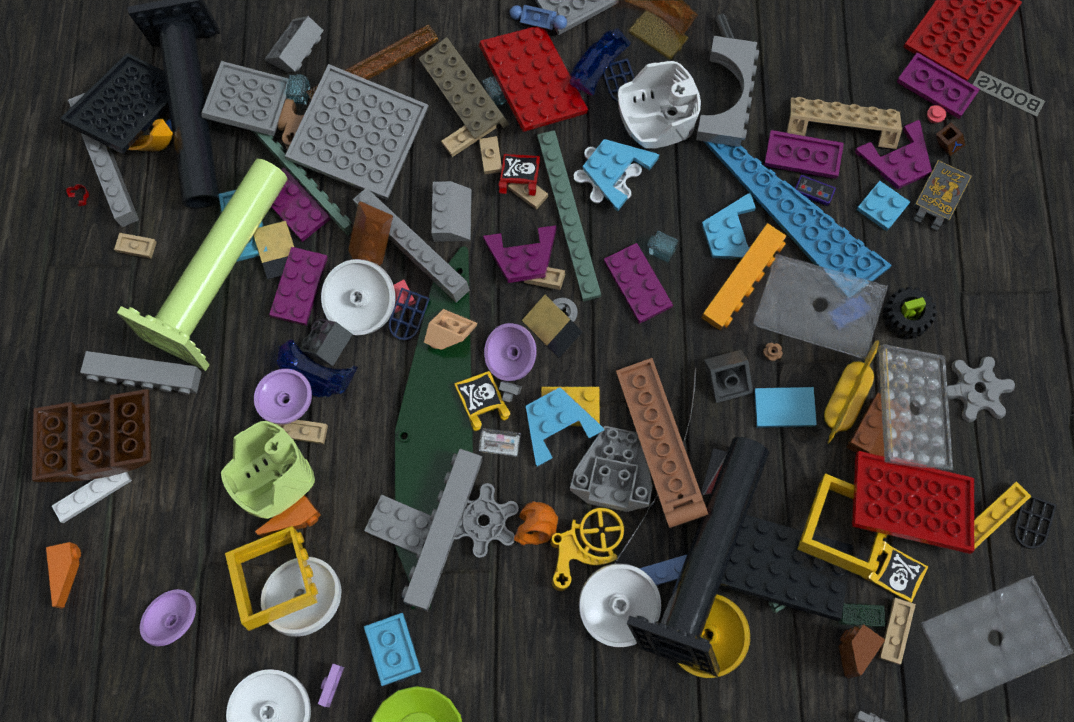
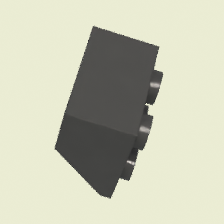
M318 319L313 323L309 335L303 339L299 350L323 364L333 366L353 334L335 321Z

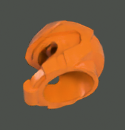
M532 501L526 504L519 515L525 522L518 527L514 540L521 545H538L548 542L557 529L558 516L554 509L541 502ZM529 531H539L534 532L533 534H527V532Z

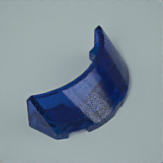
M618 28L607 31L598 42L593 43L576 63L571 73L570 84L593 96L596 85L604 71L631 42Z
M292 339L279 347L277 358L279 369H292L301 373L308 380L313 396L330 397L331 395L343 393L346 391L358 368L353 366L347 369H331L321 366L308 358Z

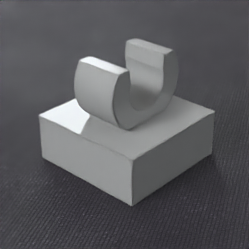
M502 381L499 390L505 391L502 400L511 402L513 394H520L522 386Z

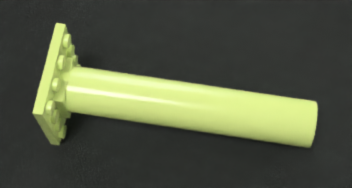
M256 159L155 318L150 315L143 317L139 315L140 313L131 307L129 309L120 307L117 312L119 316L143 341L204 371L207 370L210 364L205 360L206 356L200 353L201 350L195 347L196 344L189 340L190 335L288 179L285 173L263 159Z

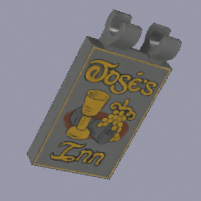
M938 160L914 205V208L918 209L913 220L920 223L927 213L935 217L930 228L938 231L943 221L946 223L950 221L972 175Z

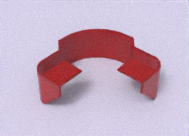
M80 184L68 187L66 189L68 197H75V193H70V191L84 188L86 194L83 195V200H79L78 206L86 205L87 198L89 197L88 190Z

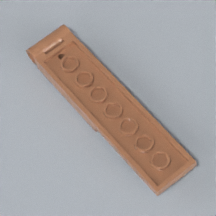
M653 358L617 370L616 372L669 528L708 515Z

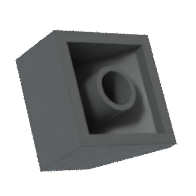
M742 350L704 360L707 378L716 403L753 393L749 362Z

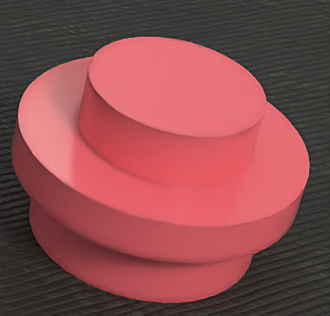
M938 105L931 106L927 111L928 120L932 123L942 122L946 117L945 109Z

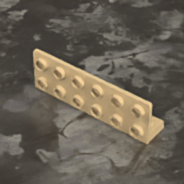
M803 97L791 98L790 118L787 133L805 136L808 121L881 130L878 147L897 149L902 132L899 111L894 109H878L877 107H861L857 104L845 105L840 102L830 103L819 99L807 100Z

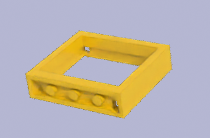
M825 474L819 483L797 549L868 578L872 572L875 573L878 569L879 561L876 560L878 555H881L885 544L882 541L883 538L887 537V534L876 532L868 562L812 540L828 490L854 499V485Z
M293 526L225 553L241 624L248 631L318 603L316 598L318 589L311 579L314 576L313 571L306 561L309 559L306 549L302 546L304 538L302 533L297 532ZM293 542L306 593L253 615L241 563Z

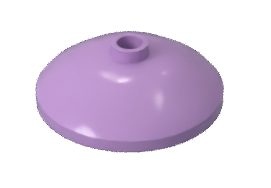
M507 323L498 326L491 332L485 344L484 357L486 365L490 372L501 380L515 381L523 378L530 372L536 359V344L533 336L526 328L518 324Z
M279 369L267 374L259 382L254 393V405L257 412L263 419L274 424H288L296 421L307 411L312 399V390L308 380L301 373L292 369Z
M179 589L165 592L157 597L147 607L140 622L142 638L152 646H165L178 640L186 633L194 620L196 613L194 598L188 592Z

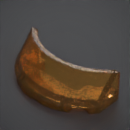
M624 0L657 15L675 28L682 36L698 15L683 0Z

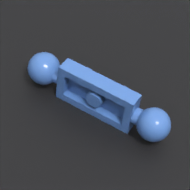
M517 5L510 9L511 18L514 20L520 19V23L549 30L553 29V25L559 30L564 29L567 25V19L563 15L556 16L557 12L528 5H524L523 9Z

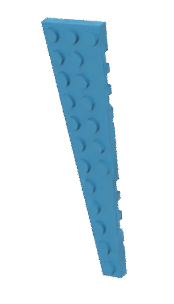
M703 141L847 301L891 268L892 265L876 252L865 247L861 240L855 239L849 234L847 229L836 224L832 217L825 214L823 210L785 180L782 181L778 178L775 172L771 169L768 170L757 158L754 159L741 145L737 147Z

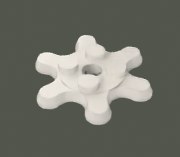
M588 147L584 152L585 157L589 159L596 148ZM635 163L630 164L613 186L627 195V199L631 196V190L626 186L625 182L628 178L639 176L642 172L641 166ZM577 170L574 173V180L577 183L592 184L593 191L590 194V199L594 203H600L604 198L603 192L593 183L584 170Z

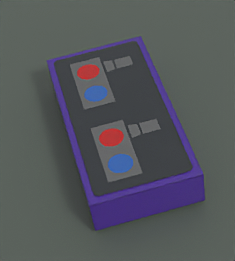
M803 175L800 176L795 188L806 198L829 206L836 190L835 187Z

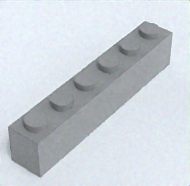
M89 351L85 353L80 371L86 377V380L92 382L105 380V383L116 385L119 382L128 387L140 385L144 389L153 390L154 387L160 388L159 390L164 392L175 390L184 395L197 393L202 373L196 366Z

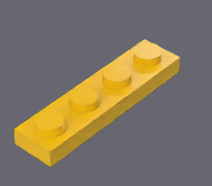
M1017 481L974 520V549L1031 497Z

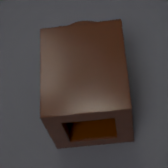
M952 123L936 133L938 145L949 156L965 146L963 133Z

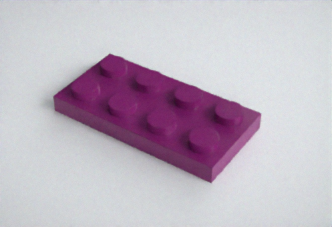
M916 53L897 80V83L932 104L943 107L946 112L958 119L961 118L980 90L919 53Z
M771 130L764 166L837 179L844 143Z
M284 167L281 171L285 173L288 180L271 208L283 221H286L287 226L303 242L330 220V216Z
M637 243L604 259L605 265L639 324L673 307L671 300Z
M291 247L269 314L270 317L307 326L328 259L327 255Z

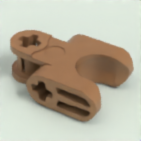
M292 99L285 100L278 123V129L284 131L282 140L287 151L304 115H296L297 107Z

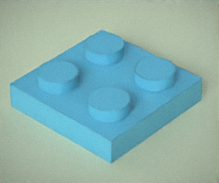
M879 181L858 206L857 211L888 231L909 205L910 201Z

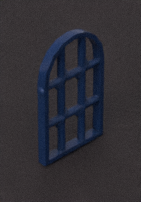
M628 59L601 66L608 92L616 102H618V99L612 94L614 92L618 93L620 88L616 78L622 76L625 84L628 83L625 75L631 74L632 79H634ZM627 62L629 72L623 71L622 63ZM619 65L621 74H614L612 66ZM609 67L612 76L606 77L604 68ZM610 79L614 80L616 86L614 90L610 89L608 83Z
M401 288L389 320V329L393 336L398 339L407 340L416 335L418 329H420V324L430 298ZM402 291L409 292L405 304L398 302ZM411 294L418 296L414 308L408 306ZM421 297L427 299L423 311L418 310ZM397 305L402 306L399 319L393 317ZM406 308L412 310L409 323L402 319ZM416 312L422 314L418 326L413 325L412 322ZM391 320L396 321L397 324L394 333L391 329ZM400 323L407 325L403 338L396 336ZM410 327L415 328L414 334L407 337Z

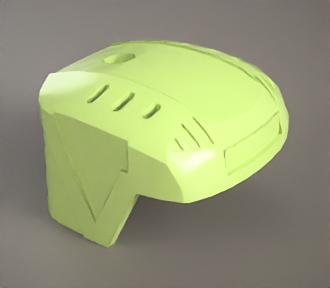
M269 421L258 422L234 437L233 459L221 471L224 487L232 499L249 514L266 519L276 516L291 507L310 490L315 482L314 472L294 440L283 428ZM264 459L268 462L267 466L263 462ZM255 466L259 468V472H256Z

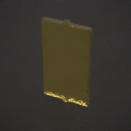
M648 10L640 18L636 19V23L629 30L630 33L669 59H672L678 50L681 51L683 44L688 40V36Z

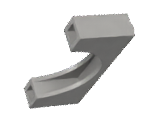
M714 36L710 61L725 66L737 77L741 86L742 96L737 104L726 112L717 115H701L696 140L740 147L741 141L745 140L747 129H744V124H748L749 113H746V110L750 108L752 97H749V92H753L754 81H751L752 76L755 77L757 66L754 65V61L758 60L759 50H756L757 42Z

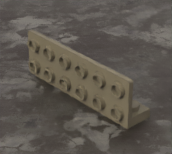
M447 37L419 58L475 139L499 123L503 128L509 125Z

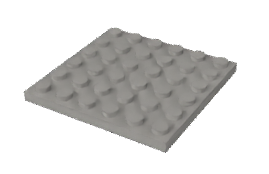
M328 64L288 148L285 159L358 189L364 190L367 188L374 195L388 200L429 105Z

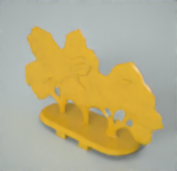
M878 340L874 342L865 359V363L858 361L847 365L837 383L824 413L827 425L832 428L828 443L834 438L835 433L846 431L852 427L874 381V373L869 365L877 353Z

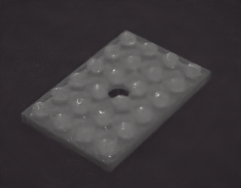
M776 254L753 325L865 359L888 286ZM822 298L826 300L828 308L823 312L816 311L813 307V302L816 299Z
M885 344L878 346L885 462L921 468H934L943 471L953 470L945 356ZM911 401H913L916 407H919L917 415L912 414L909 404Z
M1033 575L920 623L958 702L967 700L1074 653ZM995 630L1002 634L1003 640L1000 646L990 644L988 641L990 631Z

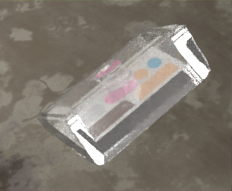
M483 428L479 441V451L516 457L518 456L521 433Z

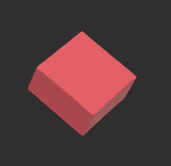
M405 280L394 284L395 304L401 288L409 290ZM402 291L398 302L405 304L409 292ZM412 294L409 299L408 306H411L416 303ZM397 305L394 313L401 311L402 306Z

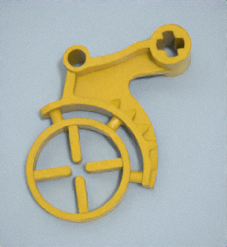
M607 508L593 509L584 516L581 524H576V520H572L571 530L562 534L555 533L552 536L550 544L552 547L558 548L556 570L552 578V586L556 590L564 591L571 583L570 560L576 559L588 565H604L618 559L617 555L613 553V549L619 545L623 538L624 526L621 518L614 511ZM602 512L610 514L617 520L619 526L606 527L604 529L605 532L620 531L619 539L613 546L606 548L604 533L600 534L601 548L592 546L586 540L584 534L599 532L598 528L583 529L584 522L590 515L597 513L600 528L603 527ZM575 528L580 529V537L585 544L584 549L576 538ZM557 538L560 542L556 543L554 539ZM588 551L608 552L609 556L598 557L588 553ZM559 576H562V579L566 580L567 582L561 585V583L557 582L556 580L559 579Z

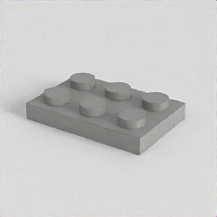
M381 495L364 531L417 554L419 547L423 548L426 540L423 539L426 528H430L433 521L430 520V515Z

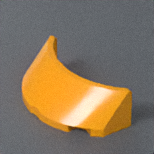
M157 119L152 124L154 128L150 135H141L128 150H163L169 145L173 132L163 119Z

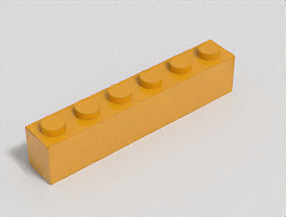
M768 223L705 310L702 319L718 330H721L723 326L728 327L733 320L730 317L734 311L738 313L744 304L741 302L744 296H750L754 290L752 287L754 282L757 281L759 283L765 274L763 269L766 266H771L775 260V257H773L775 252L778 251L780 253L786 243L783 242L786 237L785 234Z

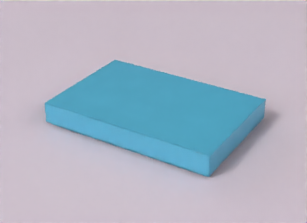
M814 387L755 388L757 428L815 427L817 425Z
M403 613L364 626L381 686L421 673Z

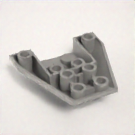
M604 426V430L599 433L574 470L570 491L588 504L629 512L649 507L652 482L637 432Z

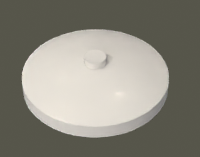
M359 259L345 261L336 266L326 277L321 292L322 307L328 320L339 323L353 335L370 334L385 325L392 315L395 306L394 285L386 271L373 262Z
M309 557L306 560L307 565H310L314 576L311 579L318 589V594L316 595L318 603L269 622L279 633L296 637L311 634L325 626L336 613L341 600L340 580L331 566L320 559ZM297 558L282 564L266 581L261 594L262 611L306 593Z
M622 563L610 564L594 572L585 582L579 597L580 617L588 632L601 643L613 647L635 645L637 642L627 625L629 616L635 618L642 616L648 619L650 623L655 624L658 622L661 613L660 594L654 581L641 569Z
M261 670L247 676L236 686L229 698L226 720L227 722H309L311 705L306 689L294 676L279 670Z

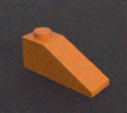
M304 495L291 507L274 516L255 532L263 538L291 526L295 530L306 528L307 526L310 527L318 521V517L321 514Z
M71 542L46 547L52 607L60 609L65 607L79 567V558L81 557L80 548Z

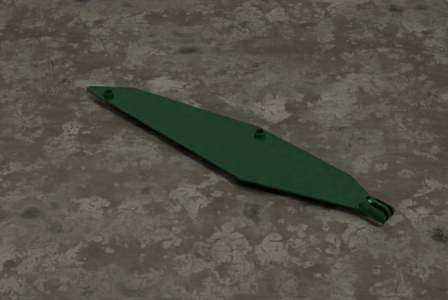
M463 246L448 264L456 272H463L460 275L467 281L469 286V251L467 247ZM435 282L431 286L430 300L424 314L395 429V501L430 516L433 510H437L440 502H437L438 495L446 487L444 480L447 472L452 471L453 465H451L454 453L458 454L459 449L473 453L472 426L454 386L457 382L471 378L470 334L462 342L442 350L432 348L424 343L429 322L443 309L470 320L469 292L456 303ZM404 434L408 435L407 439L401 438ZM395 545L408 580L411 582L409 574L412 567H416L419 559H416L417 554Z

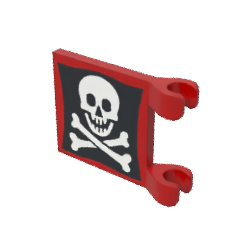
M504 154L499 181V193H507V183L529 184L528 195L535 196L540 156Z

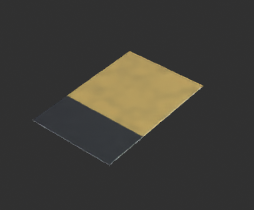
M286 221L259 227L253 235L267 279L283 274L290 249L294 247Z
M546 295L539 300L522 320L558 358L583 333Z

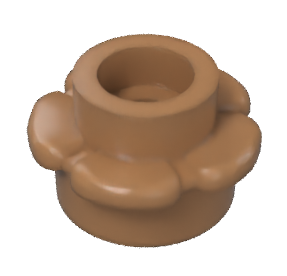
M768 343L763 350L765 357L770 361L780 359L783 354L781 351L782 347L777 343Z

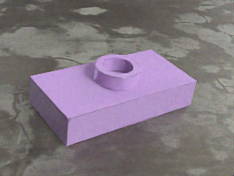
M332 664L328 677L324 678L321 685L323 691L318 702L319 705L330 707L344 667Z

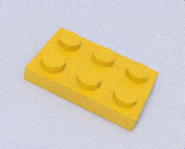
M542 387L541 397L559 387ZM560 387L600 424L599 387ZM577 421V422H575V423H573V424H571V425H569V426H582V425H581L580 421Z

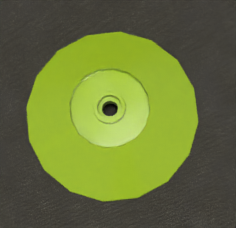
M414 686L398 690L384 700L371 722H462V718L449 698L435 689Z

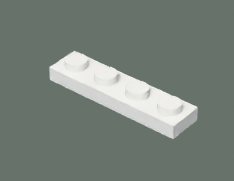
M127 472L94 479L52 505V508L59 521L65 523L132 480Z

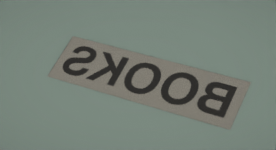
M983 71L978 73L972 84L980 90L1035 116H1038L1045 103L1044 100Z

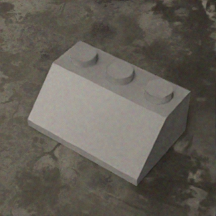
M309 16L293 19L264 60L286 72H296L302 66V60L310 55L312 46L320 41V35L324 30Z
M451 181L433 182L431 233L434 242L471 241L472 190Z

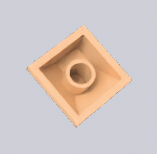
M443 309L429 322L424 343L432 348L442 350L462 342L475 329L477 323Z

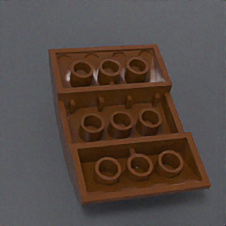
M149 389L110 395V399L77 405L68 402L34 408L32 481L73 482L99 479L122 474L151 462Z

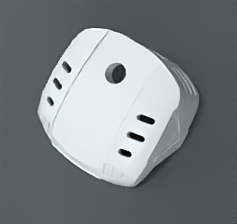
M666 61L647 64L633 81L624 84L618 90L619 112L623 124L630 137L644 148L668 146L686 140L692 135L700 112L701 100L692 76L678 62ZM667 111H675L676 115H669Z

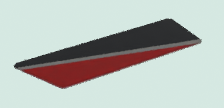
M713 449L701 491L702 495L711 494L727 454L726 451Z

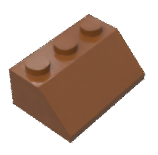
M361 201L358 202L348 250L353 260H367L379 266L383 263L393 215Z
M877 393L846 448L855 453L862 451L888 457L909 416L895 401Z
M864 624L845 630L839 639L842 641L839 645L844 675L847 678L861 676L885 641V639Z

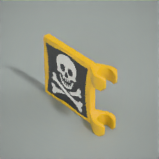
M490 371L454 384L474 431L481 429L482 423L478 417L480 414L498 408L501 420L509 418V409L502 400Z
M882 541L885 544L883 553L887 554L878 575L872 572L868 578L861 577L912 603L928 566Z

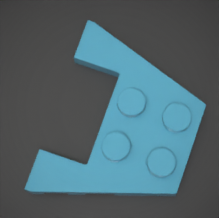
M604 139L583 165V170L593 183L600 188L605 198L612 203L613 208L619 211L628 196L613 186L633 161L650 170L659 159V154Z
M751 193L702 222V228L712 258H743L750 247L747 245L738 215L755 211L756 207Z
M560 387L526 405L537 466L553 458L544 439L569 425L580 421L588 438L604 430L593 417Z

